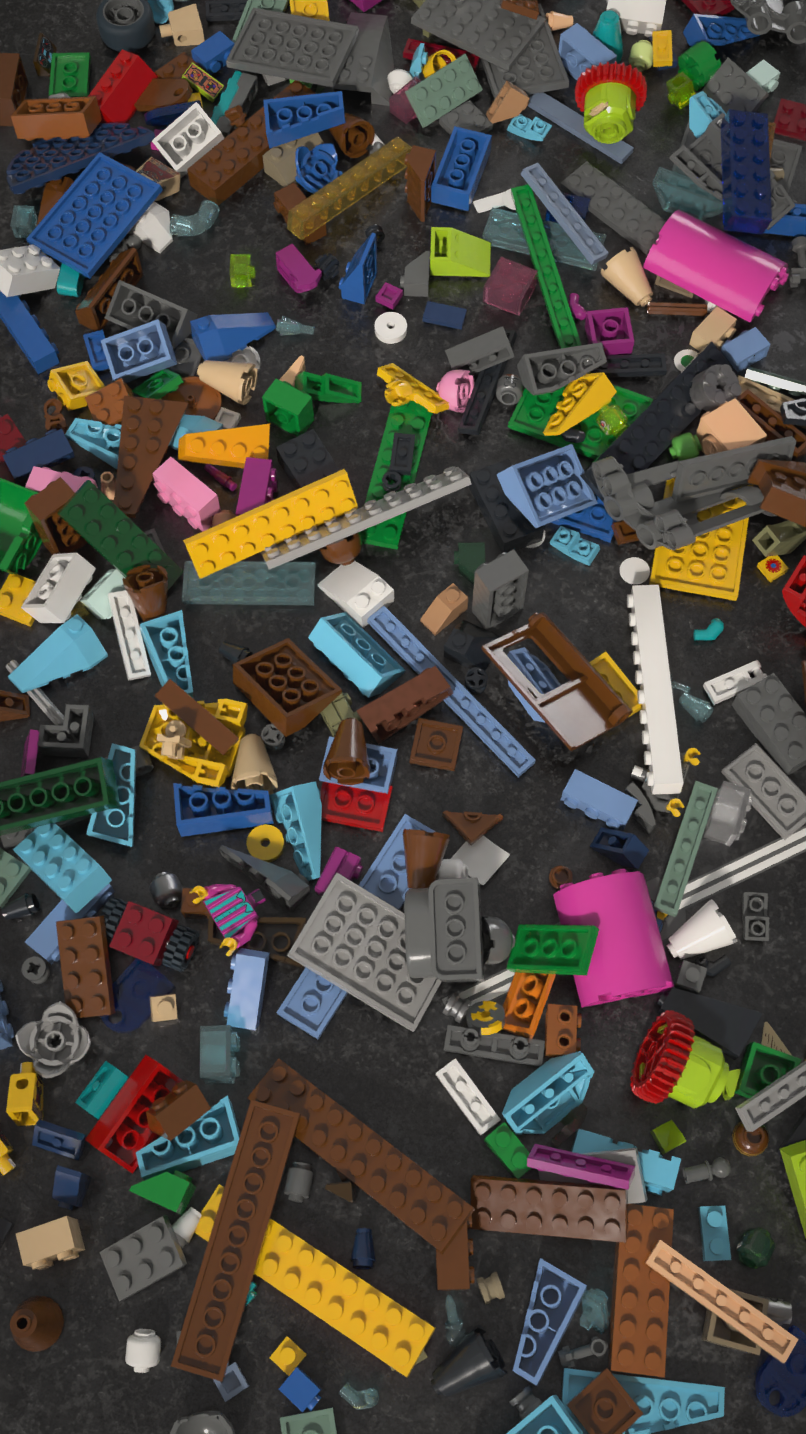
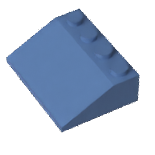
M572 444L515 464L496 474L505 495L535 528L597 504L592 489L580 477L584 470Z

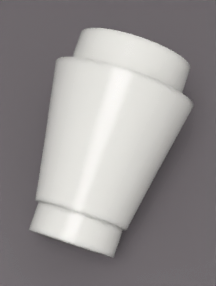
M192 1207L172 1225L182 1249L185 1244L189 1245L200 1221L199 1219L202 1216L201 1213Z

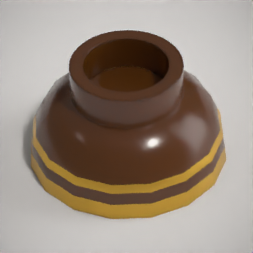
M741 1121L733 1130V1143L736 1149L744 1155L757 1156L763 1153L768 1146L769 1135L764 1125L753 1132H749Z

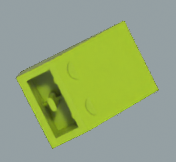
M431 227V276L490 277L491 242L454 228Z

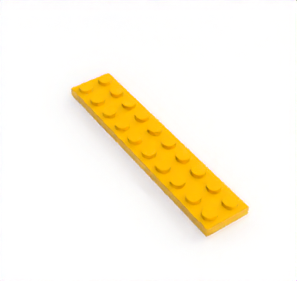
M220 1184L202 1210V1216L194 1232L206 1241H209L224 1191V1187ZM270 1218L255 1274L408 1378L436 1328Z

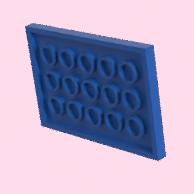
M99 152L26 240L28 244L37 246L41 249L40 251L90 279L163 189L158 183Z

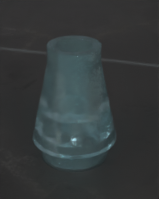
M687 692L683 693L678 701L696 721H701L702 723L713 712V707L710 706L709 702L692 696Z

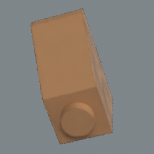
M506 81L487 111L486 116L491 123L519 116L526 109L530 98L524 90Z
M452 583L435 598L420 621L436 636L467 610L468 597Z

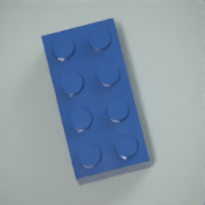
M454 126L431 185V202L469 211L491 153L492 135Z

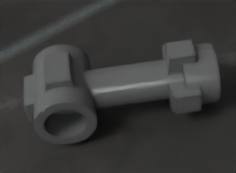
M598 1336L591 1338L590 1343L572 1350H570L569 1346L562 1347V1350L557 1351L562 1368L566 1366L568 1368L574 1367L575 1360L591 1355H596L597 1358L604 1357L608 1344L607 1341H603Z

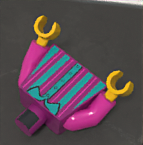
M215 884L207 887L196 886L189 892H195L199 895L198 898L192 901L194 904H198L203 899H206L203 902L225 938L219 947L228 946L230 948L226 956H231L236 948L251 940L258 926L257 920L259 919L254 908L266 901L259 888L247 896L240 886L236 887L233 884Z

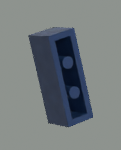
M57 429L50 430L45 433L44 437L30 439L25 443V446L10 448L3 455L4 461L16 484L29 478L33 466L52 468L75 457L62 429L58 431Z

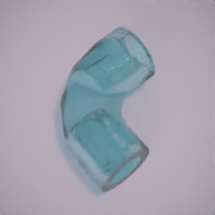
M205 200L194 215L182 216L173 214L170 221V233L188 237L204 233L216 221L220 211L218 205L212 201Z

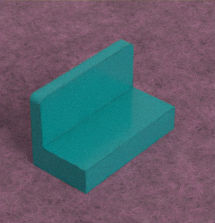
M105 1061L75 1103L99 1120L129 1077Z

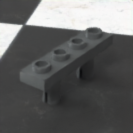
M447 1025L444 1051L540 1067L543 1061L545 1041L500 1033L479 1035L475 1029Z

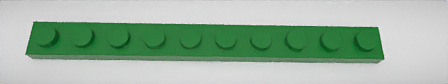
M528 184L511 188V196L559 349L581 346L532 188Z

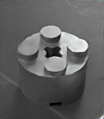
M713 365L693 378L690 397L698 409L712 412L719 405L725 403V401L729 402L734 398L737 399L742 389L737 376L729 365Z

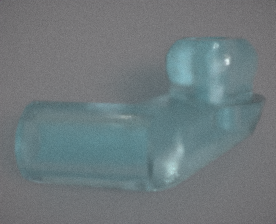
M346 1383L339 1392L356 1410L372 1408L378 1403L379 1393L376 1389L369 1388L368 1390L357 1392L349 1383Z

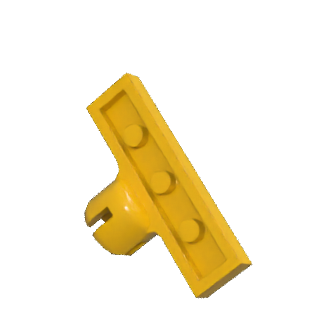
M391 363L378 367L377 375L388 383L386 387L389 389L385 390L384 395L387 402L392 406H401L409 401H414L434 414L449 409V402L442 399L437 392L395 364Z

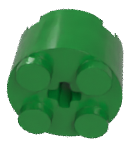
M701 41L695 43L678 57L679 77L682 80L687 79L696 91L705 86L721 67L720 59L716 60L714 56L716 54L714 48L709 43Z

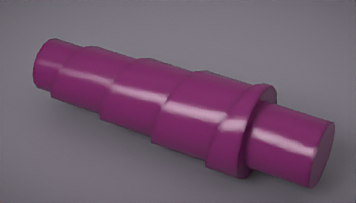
M210 464L205 465L204 470L223 487L229 488L231 491L237 488V484L233 482L230 476H227Z

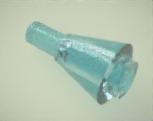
M282 316L281 319H277L276 331L280 332V336L300 333L313 335L314 326L301 325L299 322Z

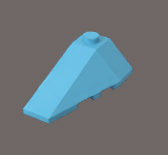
M75 418L65 436L117 469L121 425L115 424V426L102 424L99 421Z
M76 614L59 626L8 678L22 693L47 685L50 681L63 677L64 679L70 677L71 673L89 670L108 657V654L92 628Z
M316 781L292 786L270 795L277 823L283 824L287 833L284 835L286 843L292 844L294 848L293 858L300 874L308 881L320 878L322 803Z

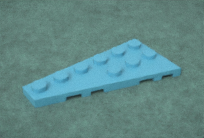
M563 1368L561 1402L582 1432L588 1434L566 1404L601 1372ZM613 1374L643 1412V1415L623 1434H651L724 1416L725 1387Z

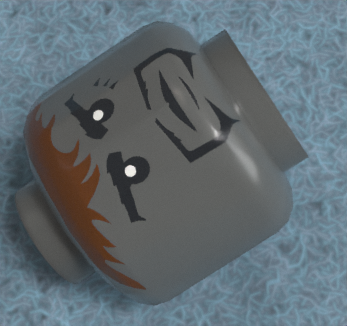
M505 374L499 378L496 387V397L501 403L514 405L519 402L524 389L521 378L514 374Z

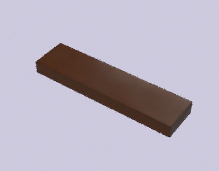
M171 679L155 694V697L223 756L239 740L233 732Z

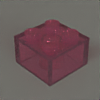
M500 257L484 285L483 302L520 316L536 287L538 271Z

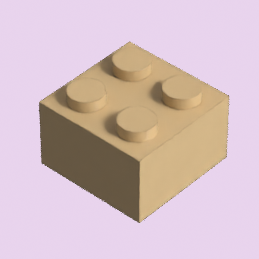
M69 1216L16 1233L23 1266L32 1267L33 1270H43L52 1267L55 1260H63L65 1262L79 1257L78 1252L85 1250L78 1219Z

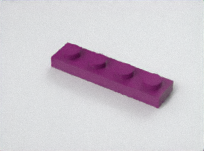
M534 1144L527 1157V1167L561 1174L565 1177L579 1178L591 1183L605 1184L617 1189L629 1190L635 1176V1166L539 1144Z

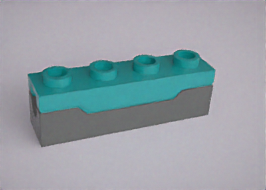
M235 70L232 78H229L225 92H222L218 106L214 107L211 117L212 122L221 131L224 138L238 128L235 125L231 126L229 124L230 120L225 116V111L240 105L243 113H248L259 91L257 76Z

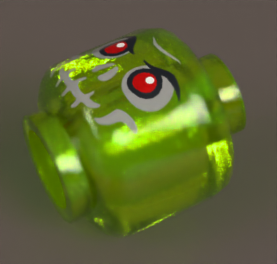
M606 404L598 411L600 415L597 417L596 422L605 435H613L615 437L627 427L628 417L619 405L609 406V404Z

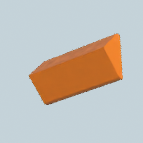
M515 972L503 1004L506 1021L502 1030L520 1037L531 1039L534 1037L556 974Z

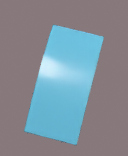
M420 43L413 55L409 71L413 78L411 86L416 85L417 78L421 76L423 65H427L428 52H425L424 43Z
M520 114L512 119L507 131L526 139L543 141L552 125L536 116L532 121Z
M563 526L559 527L550 541V544L562 553L590 566L600 551L599 544L582 539L579 532Z

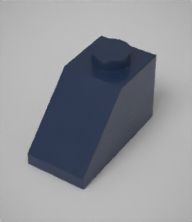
M602 827L590 845L593 850L615 863L637 870L649 852V849L635 834Z
M57 1165L52 1199L58 1200V1206L65 1209L73 1210L74 1206L81 1208L92 1177Z

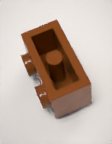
M547 1005L544 1058H555L580 1051L581 1038L576 1037L577 1028H581L582 1016L581 1013H577V1006Z

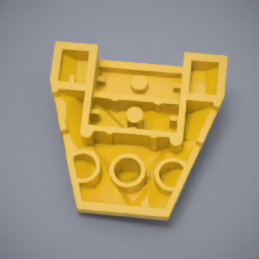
M218 699L217 703L206 704L204 701H197L239 738L225 756L219 753L165 705H154L139 747L197 783L220 787L225 782V779L229 778L232 774L240 740L245 736L244 724L247 718V703L229 699ZM173 720H178L185 724L186 734L184 738L192 741L191 748H185L184 760L172 759L161 755L162 743L156 741L157 734L167 736L165 732L166 726Z

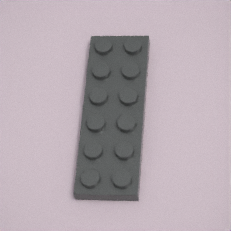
M587 161L560 183L562 191L648 255L652 245L659 238V232L666 223V220Z
M789 436L679 461L672 498L675 502H680L752 485L747 480L758 459L791 461L796 440Z

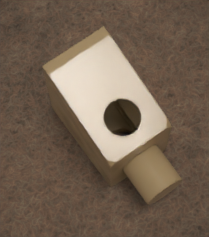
M196 4L169 12V24L159 26L161 37L173 36L176 46L200 45L205 41Z

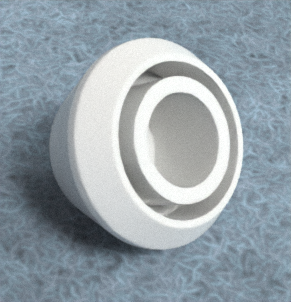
M395 69L388 74L389 88L395 95L401 96L405 94V91L413 84L412 76L405 70Z

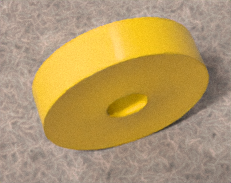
M267 824L257 826L247 837V849L249 854L255 858L270 863L278 859L284 851L285 842L283 835L275 826ZM263 841L270 842L267 847L261 845Z

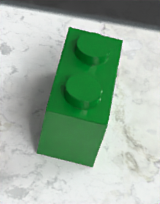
M505 1122L484 1139V1143L512 1178L520 1179L532 1169L527 1167L528 1150Z

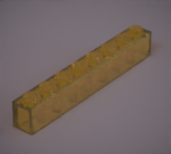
M397 136L289 210L287 229L300 240H303L407 166L404 164L407 153H410L412 147Z

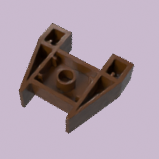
M758 459L747 482L758 485L764 496L759 506L760 509L806 527V463Z

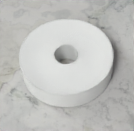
M396 312L381 314L375 321L376 337L387 344L400 342L407 334L406 319Z

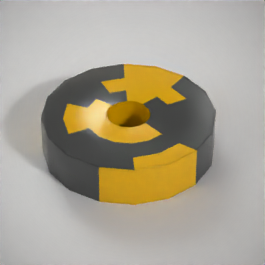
M493 1001L477 1002L470 1006L466 1012L467 1026L469 1029H475L479 1035L497 1033L505 1025V1010L500 1004Z

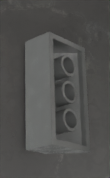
M119 280L104 319L129 330L159 319L165 324L172 348L175 349L190 335V321L195 320L198 314Z

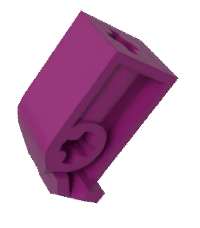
M293 244L276 252L277 270L296 293L306 292L318 286L322 271L320 269L315 271Z

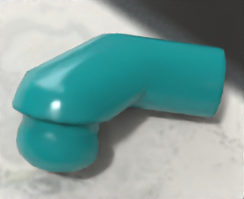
M719 618L712 619L707 629H694L693 639L715 640L723 631L724 623Z

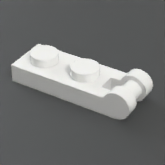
M756 660L705 682L703 687L713 705L736 696L766 678L767 674H763L760 669L762 666ZM749 673H753L755 677L751 678Z

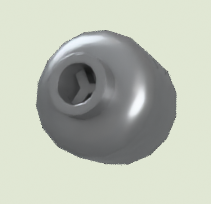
M162 872L153 877L149 888L155 904L168 909L176 907L182 899L183 888L179 878L169 872Z

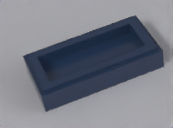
M427 301L423 322L462 330L467 309Z

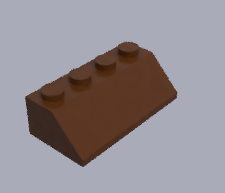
M131 248L119 253L116 259L111 261L109 268L105 273L101 274L98 282L88 291L85 299L77 305L75 313L79 324L94 331L104 328L109 321L104 318L119 280L136 286L143 277L137 249Z

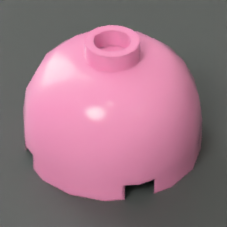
M451 370L438 382L436 392L442 399L449 402L448 410L460 413L465 411L468 399L474 388V378L468 374L470 373L469 370Z

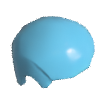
M148 0L153 12L154 22L157 24L166 23L169 20L168 13L174 11L173 0Z

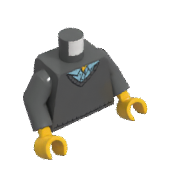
M690 748L686 753H680L683 783L689 768L688 761L695 766L700 763L697 758H693L695 755L701 754L696 748ZM635 765L630 778L643 782L640 791L645 796L650 807L655 811L672 812L673 816L679 817L680 812L676 808H684L683 803L678 799L680 794H652L651 786H647L646 780L649 767L646 769Z

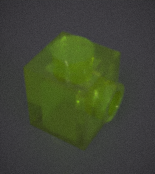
M681 72L666 82L669 92L667 97L672 105L675 104L679 109L687 106L690 97L695 95L692 80Z
M230 255V280L232 287H252V279L256 278L255 266H252L251 255Z

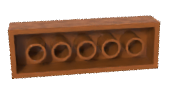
M627 1204L626 1243L616 1242L607 1364V1368L611 1371L665 1378L670 1281L645 1264V1261L658 1240H662L672 1248L674 1209Z

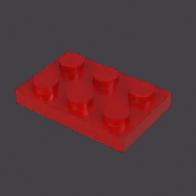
M322 782L320 791L322 821L380 832L384 831L392 786H390L389 792L386 794Z

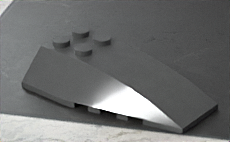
M351 12L345 24L359 26V35L334 88L317 85L316 94L336 92V89L370 92L371 104L390 106L393 92L389 88L387 77L395 68L388 16Z
M723 112L710 122L703 135L687 148L683 145L669 158L697 186L715 196L745 218L767 230L771 229L796 206L781 184L778 185L774 179L775 174L773 171L767 169L763 163L765 159L760 153L757 154L752 140Z

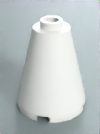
M712 899L668 938L670 944L666 946L674 958L678 956L682 960L738 942L726 918L718 912L717 909L719 907Z

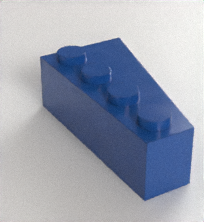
M342 91L263 100L269 149L345 123Z

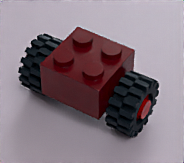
M112 897L105 904V908L101 911V916H104L107 942L110 943L109 947L152 965L160 966L163 961V965L179 972H183L191 962V957L194 955V950L197 948L196 944L199 942V931L182 924L179 926L178 920L131 901L126 902Z

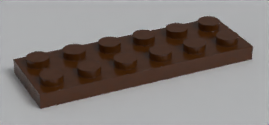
M472 1175L471 1206L475 1209L472 1213L471 1229L625 1243L627 1241V1189H617L609 1185L481 1175Z

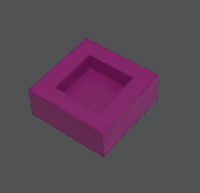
M385 282L375 296L376 302L394 309L403 296V290Z

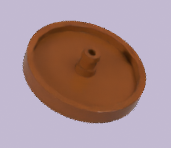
M194 376L182 378L183 383L178 385L179 388L176 391L167 393L162 397V400L189 403L184 415L205 416L212 420H215L222 407L220 392L202 382L199 377Z

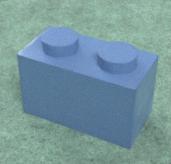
M754 327L749 331H743L733 340H727L721 347V353L735 370L740 372L766 357L771 344Z

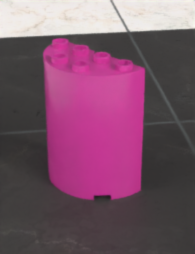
M618 869L611 872V875L606 876L603 873H595L589 876V880L576 884H563L559 886L560 890L553 894L561 925H594L599 928L587 976L573 975L582 1008L630 997L670 991L672 987L675 988L644 874L640 873V871L626 872V869Z

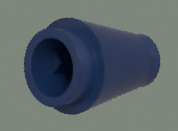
M360 1228L356 1230L350 1259L353 1262L354 1269H373V1263L376 1262L371 1229Z

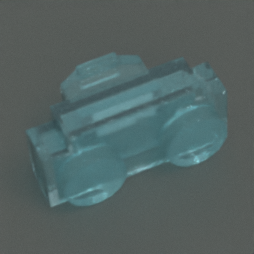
M591 1288L590 1291L587 1290L581 1297L583 1313L580 1318V1325L587 1330L592 1328L604 1334L609 1327L608 1297L602 1290H593Z

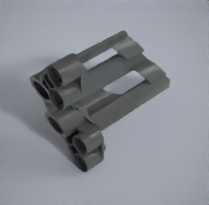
M613 456L592 463L593 475L598 489L604 497V507L609 516L616 521L624 520L636 531L640 542L651 550L661 546L670 550H676L695 543L697 536L765 512V510L759 507L764 496L759 488L753 486H743L735 490L731 489L680 502H675L672 496L654 502L649 487L675 478L679 461L627 475L623 470L622 464H619ZM735 498H740L747 504L701 522L697 519L699 511Z

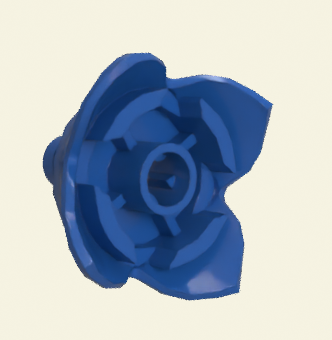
M319 144L311 151L305 146L296 149L295 163L297 175L295 180L307 191L315 196H321L323 193L339 191L348 184L345 175L341 171L336 170L338 155L334 144Z

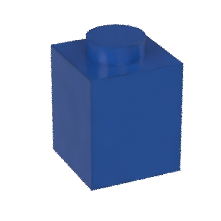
M299 1366L295 1368L279 1388L301 1412L305 1411L306 1408L311 1411L321 1399L318 1393L322 1389Z

